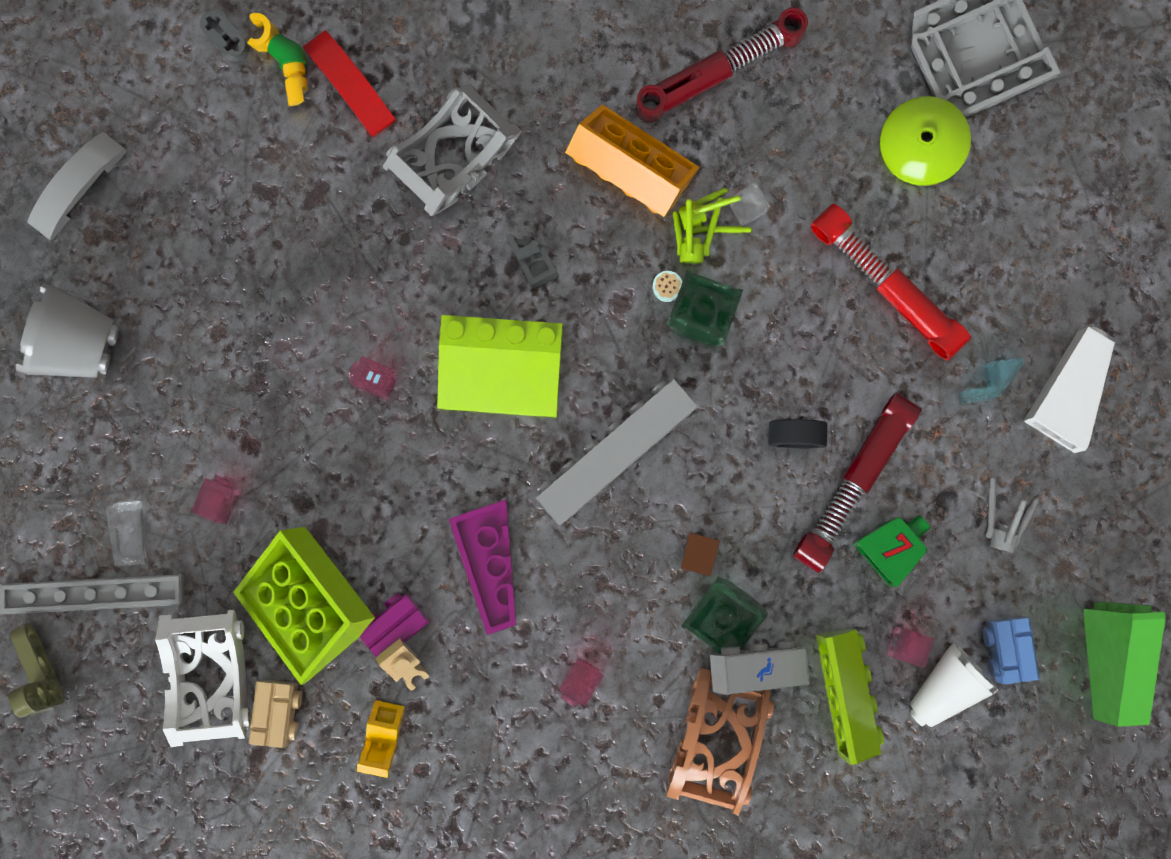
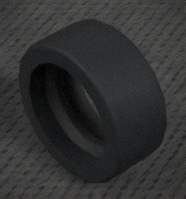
M808 419L772 420L769 422V446L805 449L824 448L827 446L828 424L825 421Z

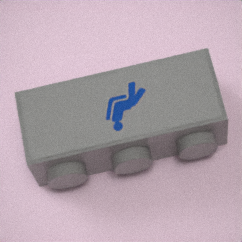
M777 641L776 647L767 648V644H750L747 651H740V647H723L720 654L710 655L714 693L729 695L810 684L807 647L794 646V641Z

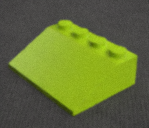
M441 315L437 409L557 418L563 323Z
M306 527L280 530L233 592L300 685L307 683L357 640L375 618Z

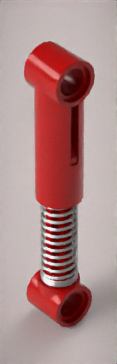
M834 203L830 204L810 224L812 232L826 245L830 246L834 243L839 249L843 248V253L847 252L846 256H851L850 260L854 259V264L858 263V267H862V271H866L865 275H870L869 279L873 278V282H878L876 290L927 339L931 349L938 356L949 361L971 339L969 332L959 322L948 318L898 268L896 270H892V267L888 268V263L884 264L885 260H880L881 256L877 257V252L873 253V248L869 249V245H865V241H861L862 237L857 238L858 234L854 235L855 232L850 227L852 220L840 206Z

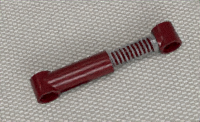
M788 8L767 29H763L762 32L759 31L753 37L750 36L744 42L741 41L735 47L732 46L726 52L718 50L655 85L644 86L637 95L636 112L638 117L647 123L656 122L662 118L664 113L732 77V70L736 71V67L740 69L741 65L745 66V62L749 64L750 60L758 59L759 55L763 57L764 53L768 54V50L772 52L773 48L777 49L781 45L785 47L796 46L801 42L807 29V15L799 8ZM793 24L798 30L790 31L785 25ZM649 99L655 100L658 106L656 108H648L644 105V102Z
M897 392L891 396L884 406L876 425L843 475L842 479L845 483H842L843 487L839 488L840 492H836L837 496L833 497L835 501H831V505L828 506L829 510H825L826 515H822L823 519H819L820 524H816L817 527L813 529V532L808 531L800 540L793 552V558L817 573L823 570L835 549L832 546L833 540H836L834 536L839 535L837 531H841L840 526H844L843 521L846 522V517H850L848 513L853 512L851 510L852 507L856 508L854 504L858 503V498L861 499L860 494L869 493L905 433L911 429L922 411L920 406Z

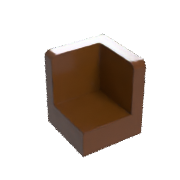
M688 533L681 568L711 576L720 541Z

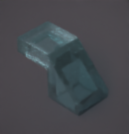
M1023 357L993 361L985 365L988 387L967 389L960 392V404L986 402L999 398L1024 364Z

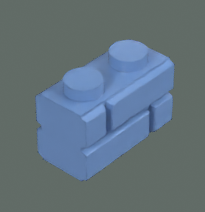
M1018 616L986 621L987 628L983 629V639L986 647H990L992 659L988 660L990 676L995 678V681L1000 684L1039 680L1030 617Z

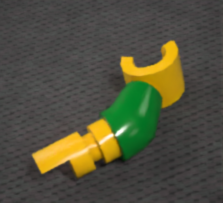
M260 13L250 14L249 18L252 23L258 28H264V33L259 39L250 38L247 43L257 51H268L279 62L280 69L283 70L284 76L288 78L285 80L288 105L295 106L304 102L303 92L308 90L307 79L303 77L306 74L305 67L308 65L304 50L300 44L281 35L278 28L265 15Z

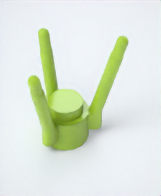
M722 188L692 201L693 234L708 231L709 226H702L701 224L707 222L705 212L740 201L741 196L736 195L703 205L728 192L727 188ZM685 203V206L679 207L680 217L684 230H686ZM716 226L714 232L749 233L752 231V228Z
M686 200V238L684 240L679 213L677 211L673 212L677 256H680L681 263L699 264L703 263L704 256H710V244L721 207L713 211L704 244H701V238H693L692 200Z

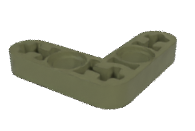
M30 623L13 629L11 631V639L30 683L9 692L8 701L11 709L19 718L48 711L63 704V691L37 631Z

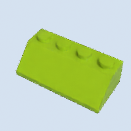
M853 628L815 634L839 756L850 765H855L882 754L880 745L884 744V737L881 727L876 726L874 714L878 713V707L874 695L869 693L868 683L872 682L868 664L864 665L862 652H865L866 648L862 634H858L857 629Z

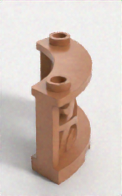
M699 668L692 686L685 723L688 724L684 734V740L680 739L670 770L666 797L678 800L679 796L682 795L733 809L732 813L739 815L743 805L748 806L751 800L752 787H750L759 757L766 721L772 717L775 702L770 700L771 689L729 694L725 702L709 691V689L713 690L711 670ZM736 696L756 702L755 712L752 716L745 715L744 709L747 706L745 703L739 705L734 712L732 705ZM719 710L721 714L718 720L712 725L707 724L704 720L705 714L711 712L714 718H716ZM727 719L737 734L741 750L729 760L714 766V759L710 750L703 743L697 741L699 734L716 732L724 725ZM753 726L752 736L750 740V737L745 727ZM702 753L706 756V769H703V761L700 764L694 763L695 755ZM744 763L740 775L737 771H735V769ZM718 777L719 783L724 789H726L725 783L728 780H734L736 783L734 792L712 787L713 778ZM702 780H706V785L699 784V783L692 782V781H702Z

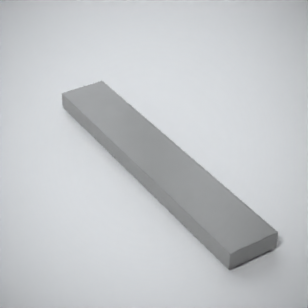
M184 574L0 584V615L185 605Z

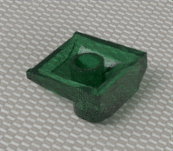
M687 269L667 325L675 333L709 346L724 345L743 290L711 280Z
M717 577L710 584L706 593L685 619L681 627L688 629L719 653H721V648L740 647L741 651L766 619L768 612L757 600L731 581Z

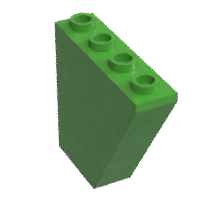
M1094 602V608L1083 609L1093 718L1117 727L1149 725L1166 620L1165 612L1153 611L1152 605Z

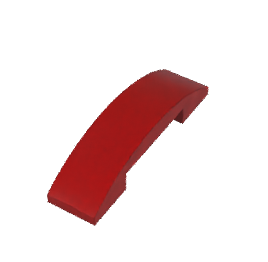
M326 30L302 47L352 109L355 116L372 138L396 121L373 87Z

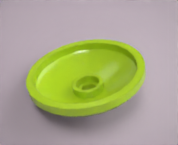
M932 96L913 98L899 105L888 116L880 136V151L887 168L898 179L917 186H931L951 178L963 166L971 146V131L963 113L949 101ZM928 132L932 135V140L925 142L922 140L921 135Z

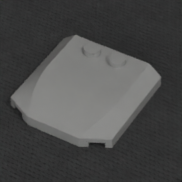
M938 0L913 13L911 49L933 97L944 99L955 105L965 118L1060 75V70L1049 47H1044L1023 0Z

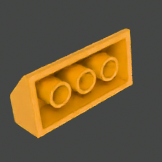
M603 104L578 125L565 152L573 157L578 164L590 168L601 179L613 183L622 189L627 196L636 198L645 204L649 210L663 217L675 206L700 168Z

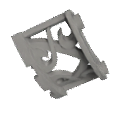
M472 84L455 87L448 94L445 105L421 130L404 142L394 144L387 151L386 156L388 158L383 168L386 171L391 170L426 204L424 209L431 216H434L457 202V195L460 191L463 192L465 188L470 191L487 175L484 169L492 164L493 159L497 158L500 161L522 131L514 123L510 124L475 91V87ZM467 100L480 112L475 125L471 124L472 115L470 108L465 117L459 115V111ZM485 117L498 129L497 131L482 126ZM452 137H468L465 144V156L469 165L465 168L451 163L435 166L438 140ZM476 138L478 139L476 141V147H483V150L479 154H474L471 151L472 145ZM410 158H416L417 162L410 163L411 167L405 162ZM424 168H425V171H422V172H419V173H416V172L413 170V169L421 170V169H424ZM444 172H453L455 176L447 180L445 179ZM425 179L429 180L431 187L424 181Z

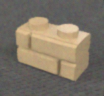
M271 679L256 681L248 744L286 748L291 745V740H296L299 724L294 721L295 709H300L302 702V691L298 690L297 682Z

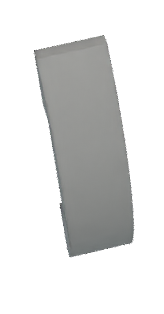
M104 132L95 136L81 147L52 178L34 205L27 222L52 241L71 219L67 216L69 211L104 170L109 173L127 150Z

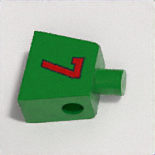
M917 515L908 524L900 517H893L854 540L852 544L889 587H898L927 552L928 549L919 538L930 529V525L920 515Z

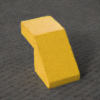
M375 700L367 722L366 741L357 764V772L388 778L396 752L405 706Z

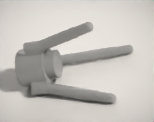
M995 477L990 478L988 529L985 537L991 539L990 547L1014 553L1015 547H1018L1020 537L1039 503V499H1033L1021 520L1027 504V500L1022 499L1011 526L999 524L998 529H995Z

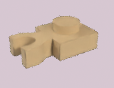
M400 638L375 658L378 665L396 682L403 678L406 686L411 691L416 688L412 681L413 677L420 675L424 680L429 677L426 669L419 664L420 660L417 655Z

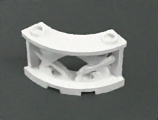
M228 610L227 614L173 619L172 614L159 616L155 641L159 650L163 673L170 674L168 680L171 685V690H165L163 731L170 747L183 746L184 742L229 737L246 738V727L251 726L252 714L251 709L247 708L245 658L242 644L244 624L242 620H237L235 610ZM224 630L226 641L224 643L219 642L216 638L217 633L209 637L207 643L204 641V631ZM196 632L195 638L191 636L181 635L183 633ZM193 649H195L193 661L191 663L185 662L182 656L183 652L192 655ZM229 650L231 660L223 652ZM203 653L216 661L226 673L222 684L208 700L204 690L199 685L185 681V674L194 670L200 664ZM233 687V697L226 696ZM188 692H193L197 696L200 704L199 707H197L196 699L192 704L186 702ZM225 707L231 708L233 712L232 724L212 725L211 710L214 709L215 716L223 720L225 718L223 709ZM202 718L204 726L185 728L186 725Z

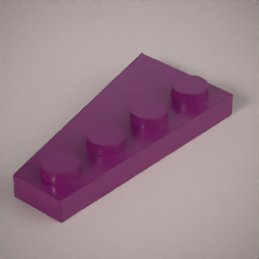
M505 499L449 519L487 635L517 625L507 500Z

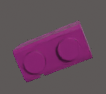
M396 593L384 603L387 609L378 616L373 612L374 620L360 635L361 640L375 657L380 655L399 638L405 643L431 622L409 593L403 596Z

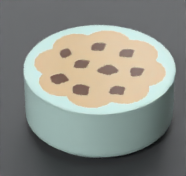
M663 271L653 281V293L659 300L671 302L680 296L683 283L680 276L675 272Z

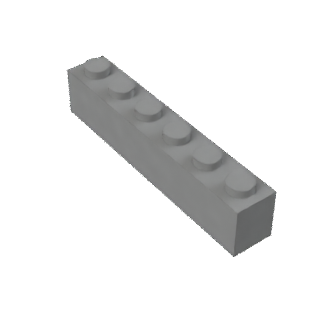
M674 379L668 384L665 380L658 384L651 391L654 396L649 401L644 403L640 400L628 411L631 414L628 419L623 423L619 419L606 430L608 434L606 438L600 443L597 439L592 441L583 449V452L586 454L578 462L574 459L570 460L560 469L563 475L554 482L551 478L548 479L537 489L539 495L536 497L537 501L559 526L564 524L696 410L698 406Z

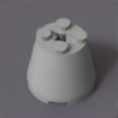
M43 283L39 291L43 293V298L33 302L20 343L21 353H24L25 356L24 360L18 359L16 371L29 375L97 378L99 373L106 375L111 359L110 355L106 354L109 345L115 346L119 334L118 326L114 325L115 320L63 290Z

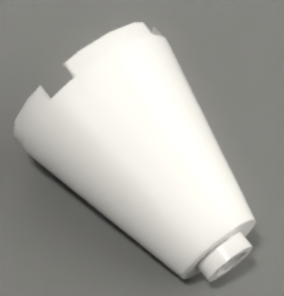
M953 643L946 650L910 702V706L913 709L910 711V714L922 727L925 724L933 727L992 696L998 691V688L990 678L986 679L984 677L983 670L974 660Z

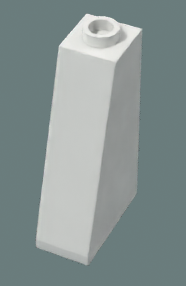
M1086 327L1076 333L1024 419L1025 423L1074 453L1086 451L1089 446L1115 342L1107 338L1108 335L1103 330L1096 327Z

